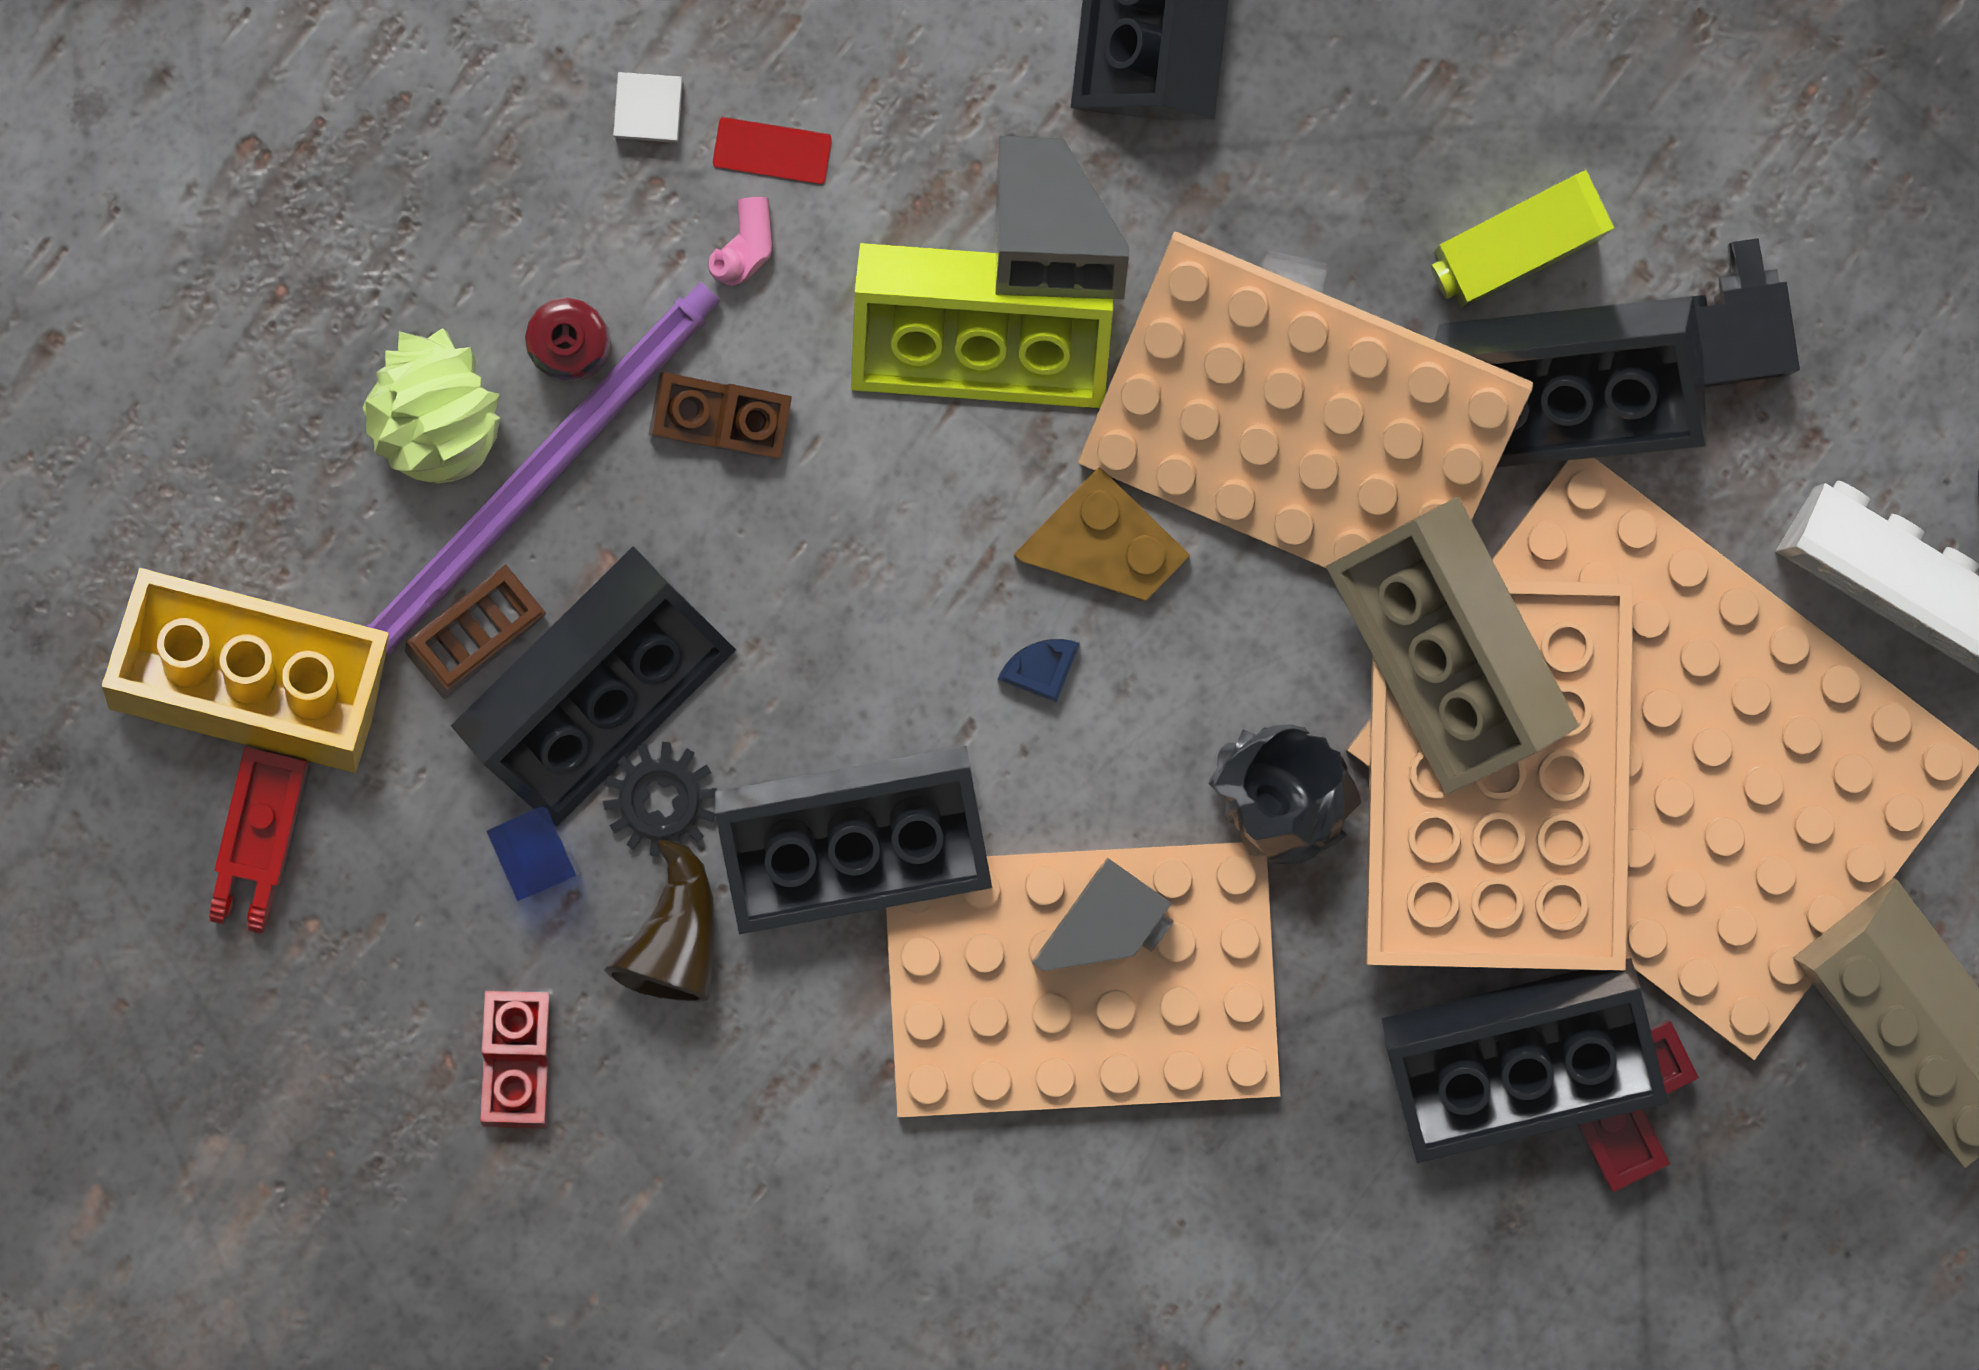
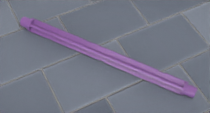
M701 281L684 299L681 297L676 299L675 304L415 578L371 624L368 623L365 626L389 633L386 653L391 655L396 650L395 647L699 328H702L707 323L704 318L721 300Z

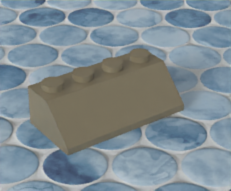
M1459 496L1326 566L1446 795L1539 752L1580 727Z
M1892 878L1793 958L1940 1151L1963 1168H1967L1979 1158V988L1898 880Z

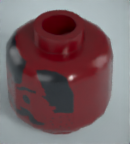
M571 297L552 299L540 306L528 321L525 333L527 354L535 367L552 380L564 383L585 381L598 373L607 361L611 347L609 327L601 314L585 301ZM570 327L576 330L577 340L570 337ZM562 329V336L554 339L557 332ZM566 342L572 346L568 349L558 348V346Z

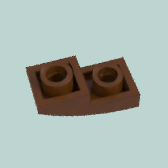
M661 372L659 374L648 435L781 459L792 396L735 384H721Z

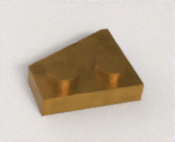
M1098 467L1014 553V556L1022 563L1069 576V578L1097 585L1146 602L1187 560L1190 554L1102 468Z

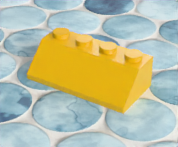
M140 568L102 683V689L109 710L356 773L375 712L389 633Z

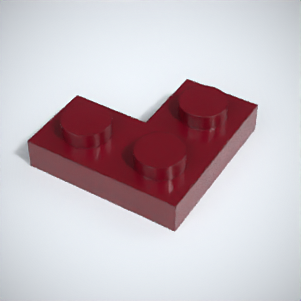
M1667 1019L1651 1027L1666 1094L1699 1079L1672 1022ZM1643 1109L1578 1125L1609 1190L1612 1192L1670 1165Z

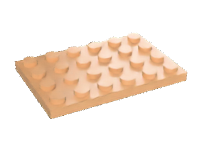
M1174 231L1077 463L1092 470L1100 467L1111 478L1326 568L1327 565L1458 496L1472 521L1529 397L1533 382Z
M1504 581L1580 727L1539 752L1447 795L1372 655L1365 964L1626 970L1633 583Z
M1243 842L987 856L992 888L886 908L897 1117L1280 1097L1267 855H1249ZM1107 857L1172 903L1165 912V915L1174 921L1152 952L1141 946L1135 956L1047 971L1041 970L1032 962Z

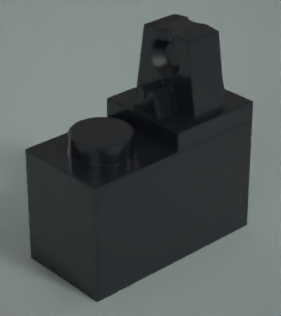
M1759 238L1729 243L1727 247L1731 276L1718 278L1720 293L1714 296L1715 305H1707L1706 295L1693 296L1703 350L1705 388L1789 376L1800 371L1787 281H1779L1777 269L1764 271Z

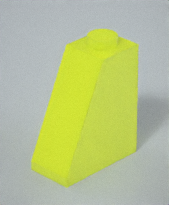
M1584 170L1441 243L1434 250L1438 262L1431 265V270L1444 297L1449 299L1456 296L1460 307L1463 308L1599 242L1614 229V226L1587 170Z

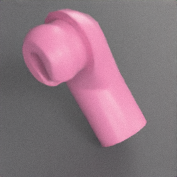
M749 197L737 200L740 233L722 250L716 249L708 260L709 272L717 281L731 286L746 282L770 259L772 240L769 198Z

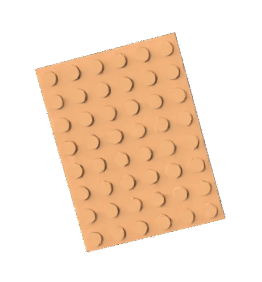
M1596 458L1567 460L1493 556L1492 561L1503 581L1633 583L1626 959L1632 958L1637 973L1747 1057L1755 1060L1813 984L1793 957L1895 876L1979 765V750ZM1370 719L1346 749L1347 752L1368 768L1370 764Z

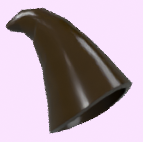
M659 840L658 849L668 863V884L664 887L649 921L641 927L632 941L604 971L609 977L624 987L640 994L678 1001H707L709 998L713 959L714 906L704 864L689 847L667 840Z

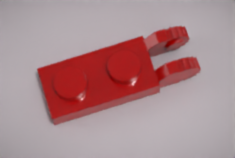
M244 747L214 871L219 873L211 902L210 922L224 925L232 911L236 877L257 881L253 902L250 905L247 916L248 931L263 934L270 916L275 886H279L281 883L310 764L309 761L252 747Z

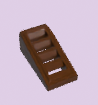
M505 564L407 640L405 653L440 696L445 699L546 615V612ZM497 590L500 591L520 616L513 623L507 619L490 598ZM477 607H479L499 632L492 639L470 614ZM459 624L478 647V650L472 655L467 652L450 631L455 625ZM437 640L457 663V666L451 671L446 668L430 648Z

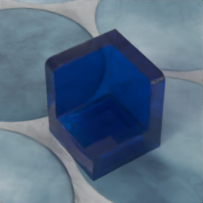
M538 807L486 831L517 901L524 900L582 874L572 851L566 850L551 814L546 807Z

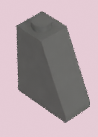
M1000 136L996 176L995 294L1124 299L1129 246L1063 138Z

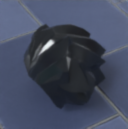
M1290 724L1274 725L1269 728L1264 727L1257 735L1243 729L1237 743L1229 742L1220 749L1217 769L1211 776L1208 784L1226 801L1225 819L1227 822L1235 824L1236 829L1240 831L1241 840L1249 855H1267L1268 861L1273 864H1302L1347 836L1342 830L1343 821L1361 804V799L1354 780L1347 772L1348 767L1341 752L1332 749L1326 737L1307 735L1310 732L1305 727Z

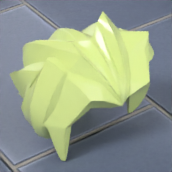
M440 329L429 338L399 331L398 351L385 350L386 366L376 372L378 381L363 405V411L366 415V435L373 440L375 454L387 458L390 468L399 470L416 480L439 484L465 478L483 464L497 438L500 417L495 412L500 394L487 391L482 387V378L476 375V357L471 347L455 349L445 329Z

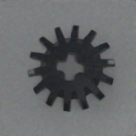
M662 741L661 756L658 758L651 757L646 743L637 746L642 762L635 766L623 756L617 763L628 773L624 780L608 776L605 785L619 789L620 792L619 799L603 801L604 810L620 808L623 816L609 826L614 833L629 826L634 833L626 845L633 850L643 837L651 839L650 856H659V840H670L671 842L681 844L679 836L685 832L698 843L704 835L695 827L696 819L699 817L713 822L715 819V813L701 808L702 799L715 798V792L718 790L717 788L701 789L698 782L710 774L711 770L706 764L693 773L687 766L695 753L688 748L679 761L671 759V742ZM657 781L662 788L673 784L677 789L679 795L671 801L675 811L670 816L665 817L660 810L648 813L643 803L650 797L649 790L647 789L650 783Z

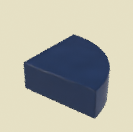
M1048 639L1030 644L1010 658L1001 670L997 680L1057 702L1080 643L1066 639Z

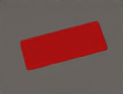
M722 117L719 120L712 163L715 167L822 184L826 178L832 137L826 133Z

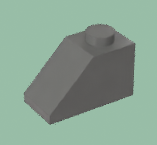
M1107 857L1032 962L1041 970L1047 971L1135 956L1141 946L1152 952L1174 921L1165 915V912L1172 903Z

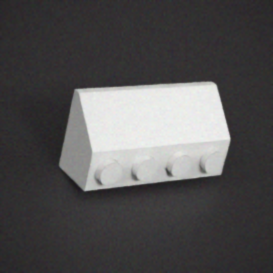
M1837 481L1834 487L1826 483L1815 486L1775 552L1979 675V576L1976 575L1979 564L1965 554L1950 547H1946L1943 553L1938 552L1921 541L1925 534L1921 528L1901 516L1891 514L1887 521L1867 509L1870 498L1842 481Z

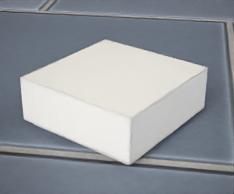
M618 72L613 136L616 139L678 143L683 86L682 77Z

